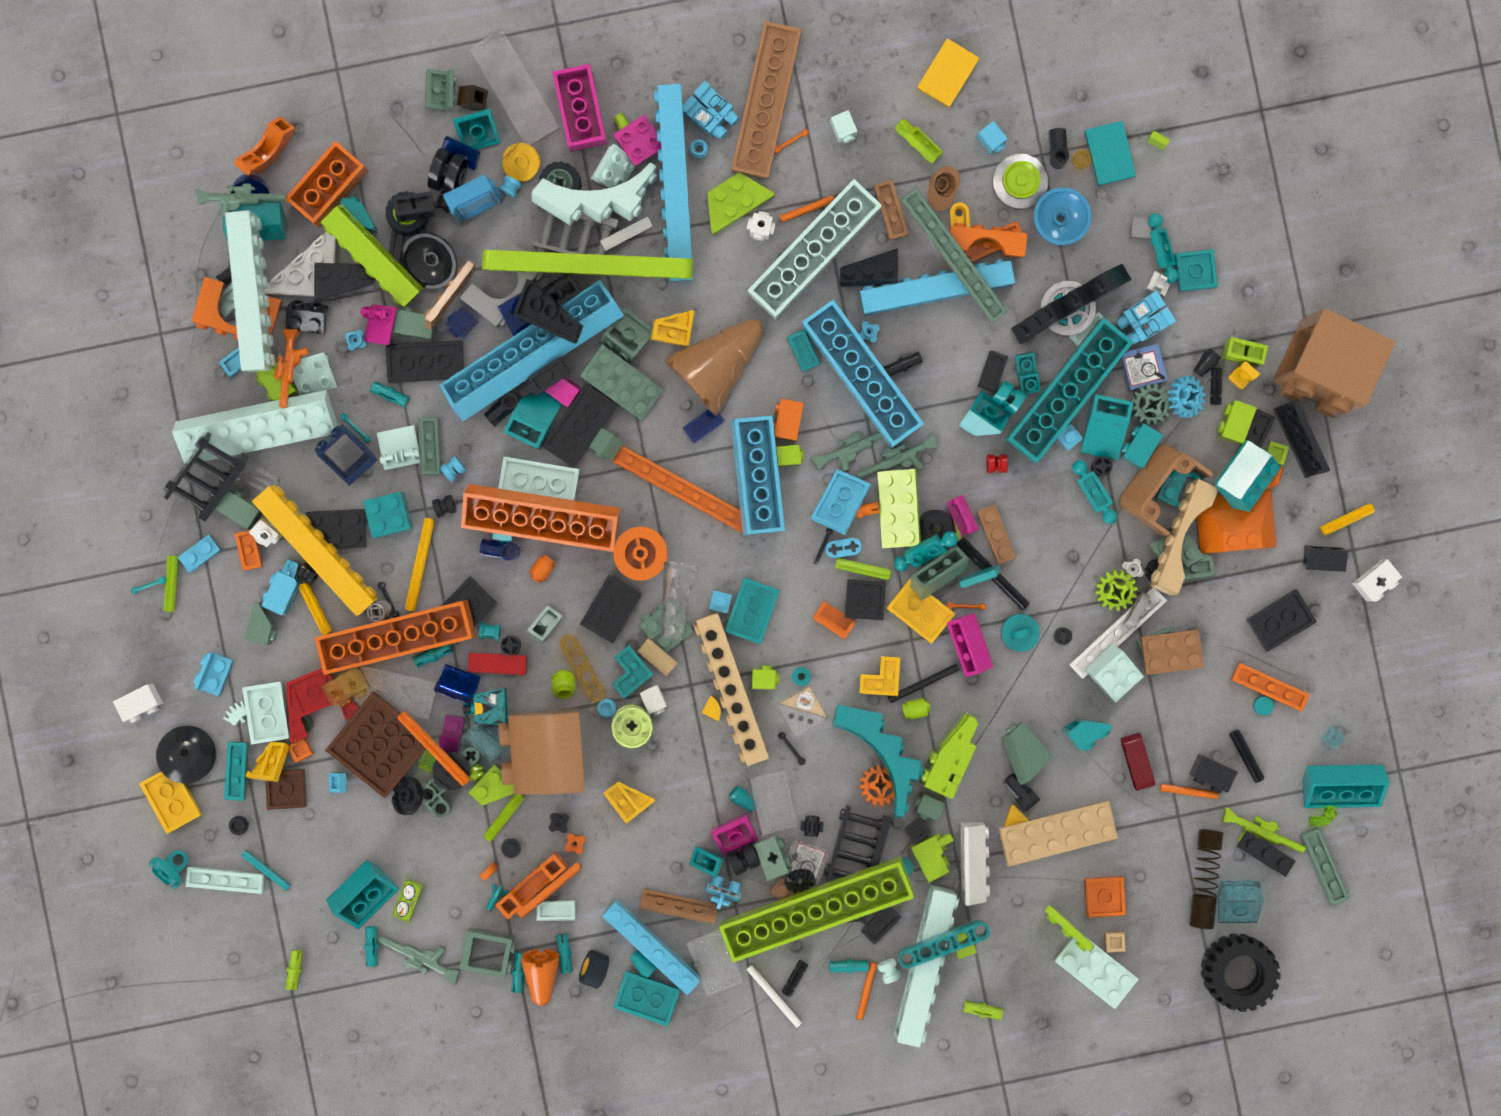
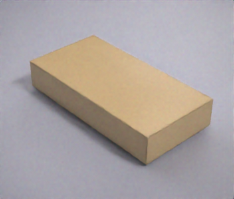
M649 638L637 651L665 676L677 665L673 658Z

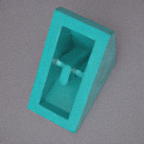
M695 846L689 865L717 878L724 856Z

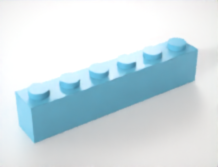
M618 899L606 909L602 917L686 995L698 985L701 976Z

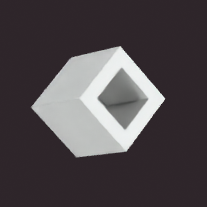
M659 685L640 692L649 714L654 713L655 716L665 711L664 707H667V703Z

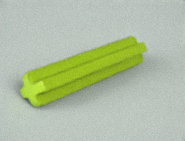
M175 555L167 556V581L165 583L163 610L166 612L175 611L179 561L178 556Z
M842 558L836 559L835 568L883 580H889L891 577L890 569Z
M515 794L484 833L483 837L491 842L524 801V795Z

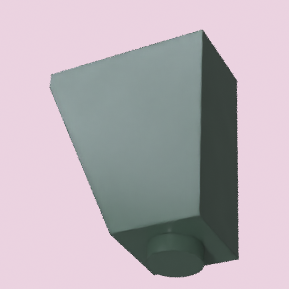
M1023 722L1017 725L1014 723L1006 729L1007 734L1002 738L1020 785L1029 782L1053 757Z

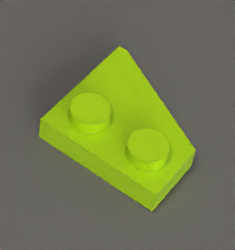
M496 764L469 791V794L482 806L514 794L513 784L503 785L502 770Z

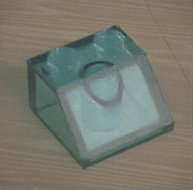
M1250 880L1221 881L1218 890V923H1257L1264 902L1260 882Z

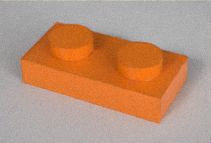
M250 530L234 534L243 571L263 567L259 545L254 537L249 534Z

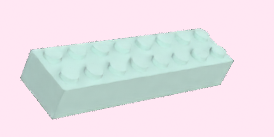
M853 179L748 289V295L776 320L881 210L882 205Z
M250 211L227 212L225 217L241 371H272L276 362L274 354L271 353V347L274 345L273 336L269 333V327L272 326L270 315L267 313L270 302L269 297L265 293L268 283L266 276L264 277L263 274L266 263L265 258L261 254V249H264L262 237L260 238L259 230L262 229L261 219Z
M327 390L288 398L286 408L279 407L280 400L176 421L172 433L184 464L197 448L195 446L200 436L204 437L207 432L211 433L208 443L230 456L331 435L330 432L338 423ZM205 449L198 456L203 461L218 459L217 456Z
M930 884L916 943L946 932L949 928L952 929L954 917H952L953 909H957L959 898H957L953 889ZM941 940L938 946L946 948L949 942ZM923 947L920 950L922 955H927L930 952L929 947ZM945 955L909 969L894 1031L897 1042L919 1048L921 1042L924 1043L926 1038L925 1024H929L931 1012H929L930 1004L933 1005L936 993H934V987L939 984L940 974H938L940 966L943 967Z

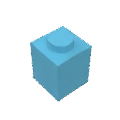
M994 121L982 129L976 136L990 155L993 152L999 153L1003 150L1008 139Z

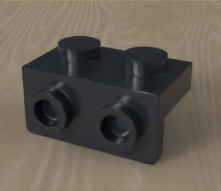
M301 300L291 301L286 307V329L324 334L326 332L328 306L318 302L311 304L304 303Z

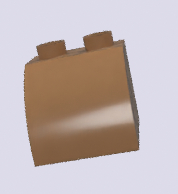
M579 708L510 713L508 715V723H499L500 747H511V761L501 762L503 785L513 784L514 794L541 795L585 792Z

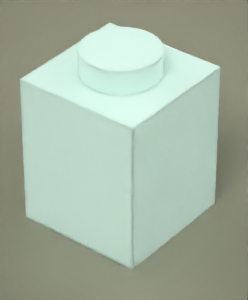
M849 110L831 117L830 123L839 143L843 141L848 143L855 139L857 129Z

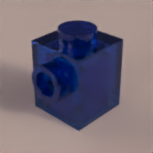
M461 307L457 312L454 311L448 317L446 324L450 327L448 331L456 338L460 336L464 339L479 322Z

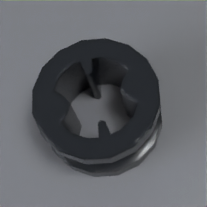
M1058 628L1054 632V640L1058 644L1066 645L1072 639V633L1067 628ZM1060 631L1063 633L1067 632L1068 635L1065 636V641L1063 639L1059 640Z

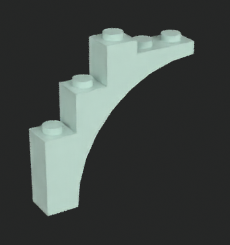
M649 163L638 175L616 187L594 191L568 189L542 178L532 191V202L568 225H571L574 220L577 221L582 212L601 223L604 218L607 219L611 215L612 210L631 221L642 210L641 200L647 191L646 188L649 184L652 185L657 178V166Z

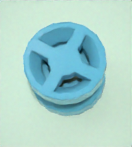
M505 175L504 183L498 189L506 195L516 198V192L522 187V183Z

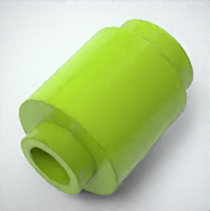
M924 698L906 701L905 704H902L905 719L910 718V720L927 717L928 712H931L929 700L925 701Z

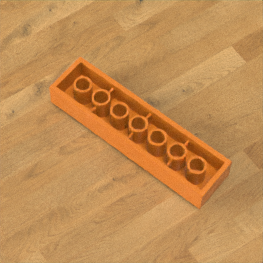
M468 484L463 497L461 528L613 552L617 541L621 508Z
M468 600L314 638L323 675L473 639L477 635Z

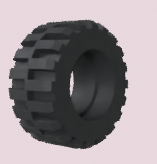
M1235 933L1229 934L1228 938L1225 936L1220 937L1219 943L1213 942L1210 945L1212 947L1211 951L1206 950L1204 954L1207 957L1206 961L1202 960L1201 966L1204 968V971H1201V977L1205 980L1203 984L1213 998L1233 1011L1237 1009L1239 1012H1246L1247 1009L1250 1011L1257 1010V1005L1263 1007L1267 1004L1265 1000L1268 998L1272 1000L1275 996L1272 992L1274 989L1278 990L1279 984L1276 983V980L1280 979L1281 973L1277 971L1280 966L1278 961L1275 960L1276 956L1266 945L1254 937H1249L1246 934L1238 936ZM1247 955L1251 957L1256 964V975L1253 981L1242 989L1230 988L1224 979L1228 963L1238 956Z

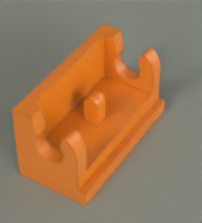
M824 600L812 617L843 639L847 637L856 622L851 618H845V614Z

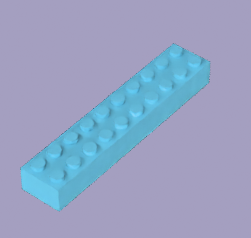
M598 280L560 305L584 326L577 344L531 324L439 385L452 409L462 422L520 385L527 378L557 358L564 356L624 316L601 280Z

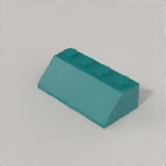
M1384 765L1307 766L1303 777L1304 808L1381 807L1390 783Z

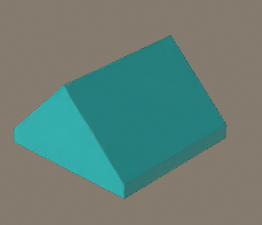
M490 108L453 119L464 153L501 143Z

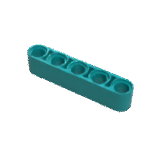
M983 920L969 922L900 949L897 954L898 961L903 968H913L986 940L990 935V928ZM978 926L985 927V931L982 934H976L975 930ZM966 933L967 937L964 941H958V934ZM941 940L949 942L946 948L938 946ZM923 947L930 948V952L927 955L920 954V950ZM910 954L912 959L909 962H903L902 956Z

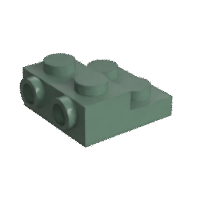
M625 308L622 312L624 316L609 326L603 333L601 341L609 350L613 349L616 351L618 356L624 361L632 363L651 339L652 327Z
M663 601L656 607L658 611L653 615L650 612L641 618L642 623L640 624L648 637L666 653L694 632L671 601L668 603Z

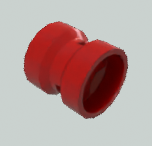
M987 454V473H994L995 471L1007 473V454H1000L999 456Z

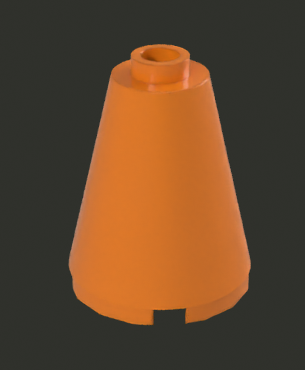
M533 949L523 953L521 958L531 1000L539 1006L546 1005L551 1000L560 961L559 953L551 949H545V952H538V949Z

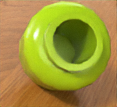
M559 670L551 676V691L554 696L560 699H568L576 692L575 676L570 671Z

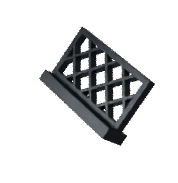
M1298 400L1290 401L1273 409L1304 477L1308 478L1330 471Z

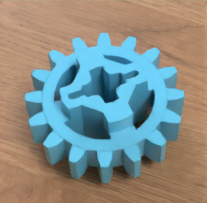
M1194 376L1176 378V383H1171L1173 389L1168 390L1171 397L1167 400L1172 402L1169 407L1175 408L1173 413L1179 414V417L1191 418L1194 415H1198V411L1203 410L1201 404L1206 403L1203 400L1206 393H1202L1204 386H1199L1200 380H1195Z

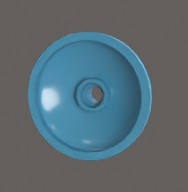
M1060 187L1046 192L1039 199L1034 209L1033 219L1036 230L1043 239L1049 243L1064 246L1079 241L1087 233L1091 224L1092 214L1089 203L1082 194L1070 188ZM1057 217H1063V222H1059Z

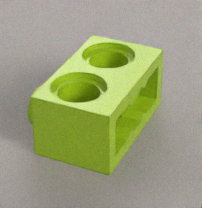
M1230 337L1225 340L1221 358L1238 363L1246 361L1251 366L1260 367L1265 364L1269 346Z

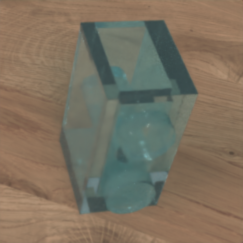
M475 722L462 737L491 763L507 747H500L499 739L481 723Z

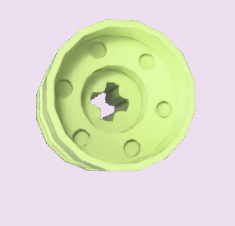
M635 704L624 705L618 709L612 720L614 738L619 744L628 748H636L645 744L652 733L651 717L647 710ZM630 720H634V724H637V726H634V729H630L626 725L630 724Z

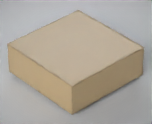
M1124 931L1104 932L1105 951L1107 953L1126 952Z

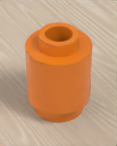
M543 554L530 568L529 572L531 575L529 577L537 583L540 581L545 582L554 570L553 566L556 562Z

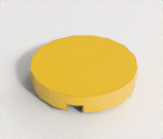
M521 142L511 145L506 149L502 157V166L505 173L517 181L530 180L536 176L540 169V156L537 150L527 143Z

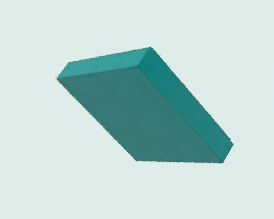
M1214 249L1174 254L1177 264L1175 265L1176 270L1179 273L1177 280L1179 292L1218 287Z

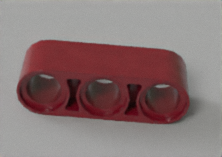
M1135 733L1121 737L1122 749L1135 790L1139 791L1155 786L1154 776L1141 734Z

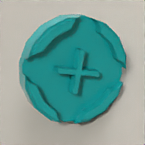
M1025 614L1010 616L1001 628V638L1004 644L1017 652H1025L1032 649L1040 636L1039 626L1036 621Z
M177 850L171 853L165 860L153 857L149 861L148 866H153L151 870L165 885L172 884L171 887L177 889L183 882L179 873L187 865L188 856L185 852ZM176 855L182 858V864L179 866L173 863V857Z

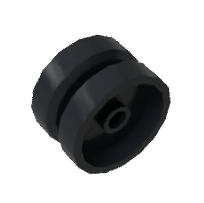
M442 147L439 148L430 166L427 180L428 188L436 191L443 188L446 194L462 186L467 171L468 157L459 153L452 157L450 150Z

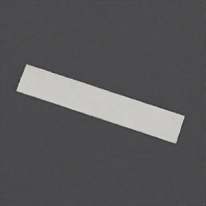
M647 216L600 242L606 251L651 228L652 224Z

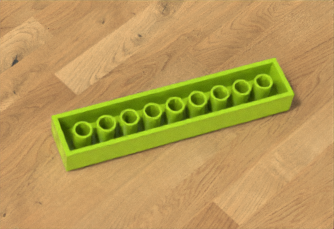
M900 856L723 920L719 925V929L731 960L734 963L913 899L915 891Z

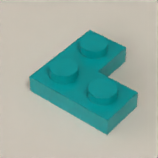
M630 645L614 657L626 671L624 675L612 684L623 699L654 675Z

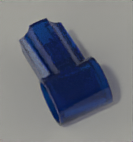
M482 539L479 549L481 556L504 560H515L520 554L519 547L514 543ZM509 546L514 550L512 557L506 555V548Z

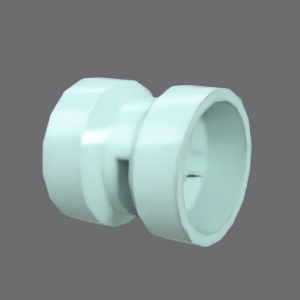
M894 958L884 960L877 965L879 971L883 972L882 979L884 984L895 982L902 977L900 971L895 968L897 963Z

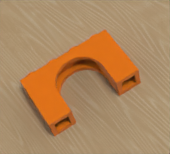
M204 277L191 321L196 323L195 327L207 330L210 327L215 329L214 333L224 336L230 333L234 335V339L238 340L237 326L226 323L220 314L219 307L226 284ZM268 296L270 307L267 308V313L270 315L272 326L269 327V333L273 335L282 301Z

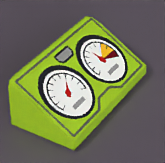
M406 878L392 915L409 923L424 885Z

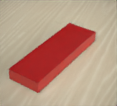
M469 653L468 672L526 675L527 655Z

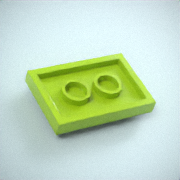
M1049 905L1044 910L1047 913L1045 917L1054 925L1058 923L1062 926L1060 931L1068 938L1074 937L1077 940L1075 944L1083 952L1086 950L1092 951L1095 945L1056 909Z

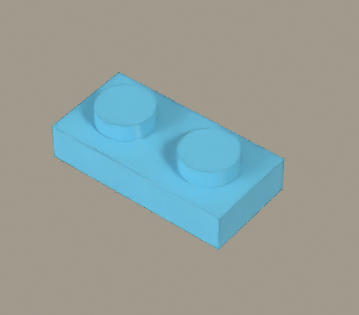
M207 535L181 554L178 559L187 571L192 573L222 549L211 535Z

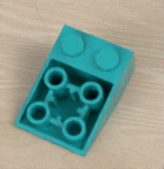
M545 391L536 396L531 393L524 398L521 397L503 433L541 450L562 403Z
M1097 394L1093 395L1090 401L1080 453L1118 460L1129 425L1133 402Z

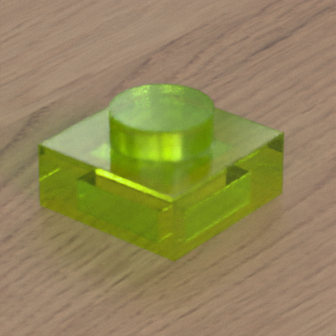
M425 749L417 768L433 773L432 767L436 758Z

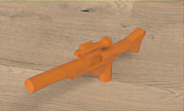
M284 328L283 331L286 338L284 362L283 357L278 356L277 370H274V378L277 381L282 377L279 407L281 408L287 407L289 384L293 382L294 367L300 364L302 356L309 354L307 347L298 350L293 349L294 342L299 335L298 330Z

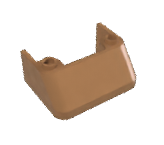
M1160 445L1155 448L1145 467L1137 472L1119 498L1121 508L1161 537L1169 536L1170 532L1155 522L1160 515V508L1158 504L1152 501V498L1173 469L1181 474H1187L1193 470L1204 478L1213 475V472L1189 455L1167 445Z

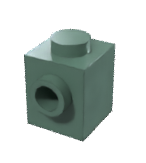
M601 428L589 447L595 450L594 455L604 460L606 457L613 461L624 442Z
M922 792V795H918L914 802L915 811L919 813L918 816L927 821L929 818L938 821L945 802Z

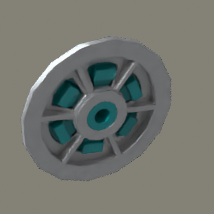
M1062 281L1054 284L1046 291L1041 301V308L1082 284L1076 281ZM1095 301L1049 328L1053 332L1066 336L1082 333L1091 325L1095 317Z

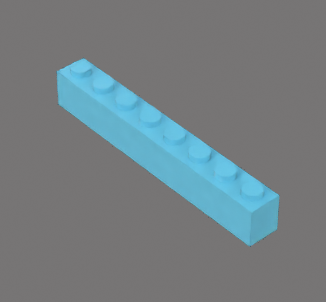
M999 259L991 265L986 263L975 265L992 290L1011 287L1015 284L1011 261L1005 262V259ZM949 270L940 271L938 275L930 277V274L921 275L917 280L905 278L900 280V283L881 284L882 287L874 288V285L866 286L859 292L863 316L970 295L954 272L949 273Z

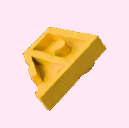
M270 741L264 752L257 758L256 762L258 764L252 772L247 771L245 777L278 782L290 745Z

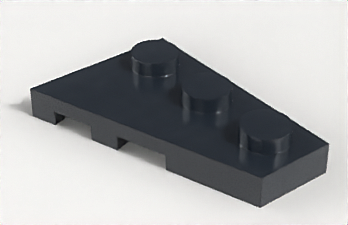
M898 248L840 267L841 287L898 283Z
M314 263V302L373 285V278L366 273V268L362 264Z

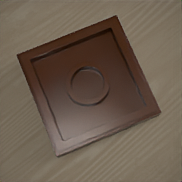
M305 769L282 770L278 782L265 781L267 810L307 807Z

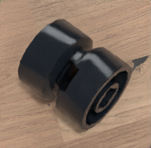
M752 842L741 846V850L734 849L727 853L736 876L745 873L748 867L753 869L761 865Z

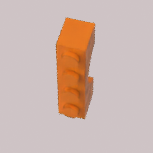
M954 223V226L948 228V231L964 252L968 251L974 241L988 239L999 246L1002 255L1005 257H1025L1027 233H1022V229H1011V232L1003 231L1002 227H992V230L984 229L983 225H973V228L965 227L963 223Z
M555 851L501 898L495 906L509 919L542 888L560 875L568 867V864Z

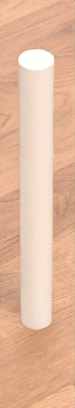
M752 964L748 966L746 970L794 1026L796 1028L802 1024L800 1019Z

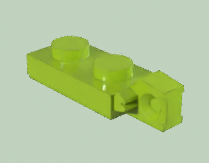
M905 118L896 125L895 130L899 135L903 136L912 147L916 148L925 160L933 164L942 156L943 151L917 126L914 128Z

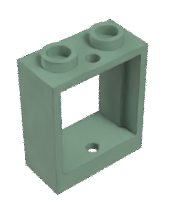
M469 928L466 931L459 969L505 978L507 973H511L513 961H510L511 954L515 953L517 942H513L514 936ZM475 938L506 944L502 969L470 964Z

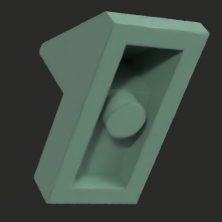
M547 605L526 633L540 643H543L548 639L550 633L563 616Z

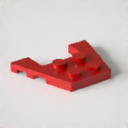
M322 668L286 683L291 743L308 737L301 717L337 702L340 705L345 720L351 719L359 709L330 674L323 675Z

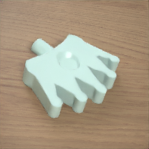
M244 701L240 702L241 706L235 703L236 709L233 706H229L232 713L226 711L229 718L223 717V719L232 723V725H237L239 721L244 724L246 722L243 718L246 716Z

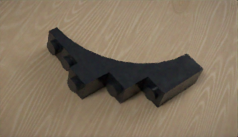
M1120 264L1047 304L1011 329L1021 345L1132 279L1123 264Z

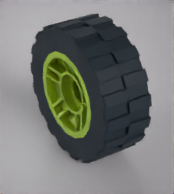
M405 191V192H402V193L399 192L397 195H393L392 197L403 196V195H410V194H416V193H414V192L411 193V192H409V191ZM393 198L387 202L385 215L391 229H394L397 234L413 236L425 229L426 224L429 222L428 218L398 222L395 216Z

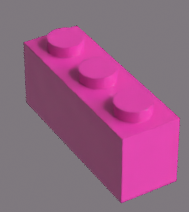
M975 613L947 622L965 677L980 674L994 667Z

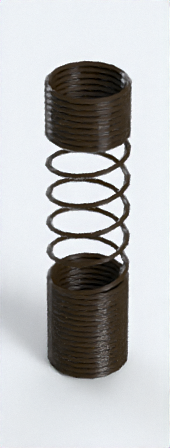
M1200 829L1198 830L1197 849L1216 854L1220 857H1196L1197 860L1213 863L1218 867H1195L1196 870L1209 872L1217 877H1194L1195 880L1208 882L1216 885V887H1193V889L1213 894L1215 897L1202 894L1192 895L1189 925L1200 929H1214L1218 896L1207 890L1217 889L1219 886L1208 880L1218 879L1220 876L1209 870L1219 869L1221 866L1209 860L1219 859L1222 856L1210 850H1222L1224 833Z

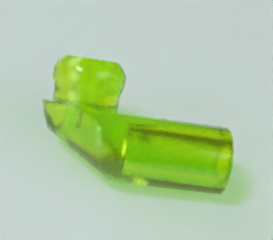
M1327 806L1324 815L1310 816V826L1329 825L1337 817L1335 808Z

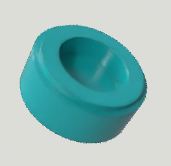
M1259 696L1253 702V709L1259 715H1269L1274 709V703L1269 697Z

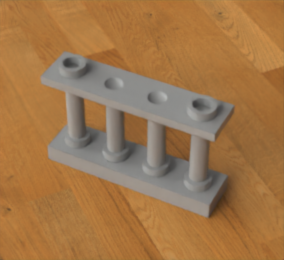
M543 209L546 212L547 220L540 243L533 241L532 245L537 249L536 252L585 254L591 229L594 225L602 227L601 240L609 237L610 232H613V230L618 231L620 223L619 220L609 217L607 219L604 218L599 223L582 212L578 221L583 222L584 229L578 252L576 253L566 250L573 223L571 225L565 223L559 248L548 245L553 223L557 217ZM601 242L597 255H605V249Z

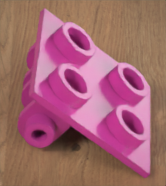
M645 114L613 134L635 166L653 154L655 156L658 155V150L662 149L661 142L657 141V131Z
M371 304V307L365 306L361 309V315L364 318H368L364 336L365 342L389 345L397 307Z

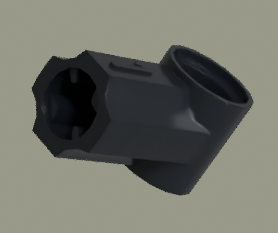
M1054 128L1049 130L1050 165L1055 169H1062L1069 159L1066 129ZM1061 155L1064 158V161H1057L1055 159V156Z
M514 393L504 394L484 414L485 417L496 427L514 411L520 401V397ZM510 396L515 398V404L512 407H509L506 402Z
M1015 772L1002 782L1025 812L1040 801V798L1030 787H1027L1026 784H1019Z

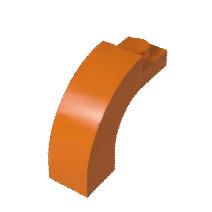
M281 116L268 123L263 137L256 146L237 157L234 165L248 176L253 173L259 175L282 153L289 143L295 127Z

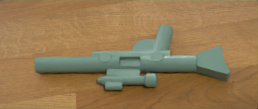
M243 184V186L228 185V192L235 191V193L209 194L198 189L195 190L199 205L209 201H221L223 206L220 217L226 218L225 213L238 210L241 204H260V201H287L286 194H251V191L255 190V187H251V184Z
M878 431L861 439L862 432H853L850 434L851 437L837 442L839 447L845 443L847 446L825 456L811 457V461L820 471L827 462L838 458L841 461L843 472L850 471L849 463L856 459V453L872 446V442L883 438V436Z
M933 433L924 443L922 442L903 452H900V450L906 448L905 443H901L893 449H890V447L884 449L881 457H886V459L855 473L857 478L862 479L882 469L887 471L900 464L903 467L913 465L919 471L923 468V465L917 459L916 454L925 449L938 448L935 434Z
M383 935L378 939L379 943L408 957V959H403L404 966L410 969L414 967L420 970L421 973L426 974L428 968L421 967L423 964L445 975L453 985H456L460 969H450L438 964L439 958L446 951L444 947L439 946L436 951L426 949L424 952H421L407 944L403 946Z

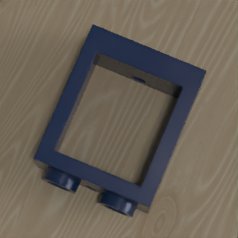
M344 424L333 428L330 432L331 435L326 439L320 440L314 450L317 456L350 486L377 461V458ZM344 434L364 452L345 472L325 453Z

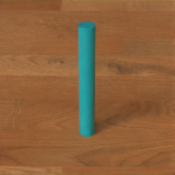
M247 850L242 853L241 857L285 891L291 887L287 881Z

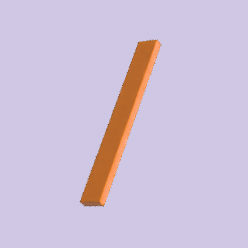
M624 446L620 448L613 461H611L742 533L741 514L738 508Z

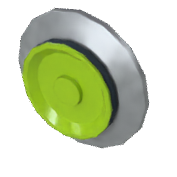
M1015 154L1005 158L997 166L993 175V187L997 197L1005 205L1014 209H1026L1036 205L1048 188V175L1044 166L1036 158L1027 154Z

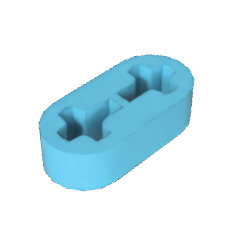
M856 538L835 540L826 545L825 552L831 558L852 556L861 551L862 545ZM851 541H854V544H858L855 552H852L851 549L845 550L844 546L850 545ZM831 544H835L836 547L842 546V550L837 551L836 555H833L828 549L832 547Z

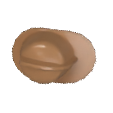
M944 166L930 177L927 195L929 204L934 210L945 211L950 207L960 185V175L954 167Z

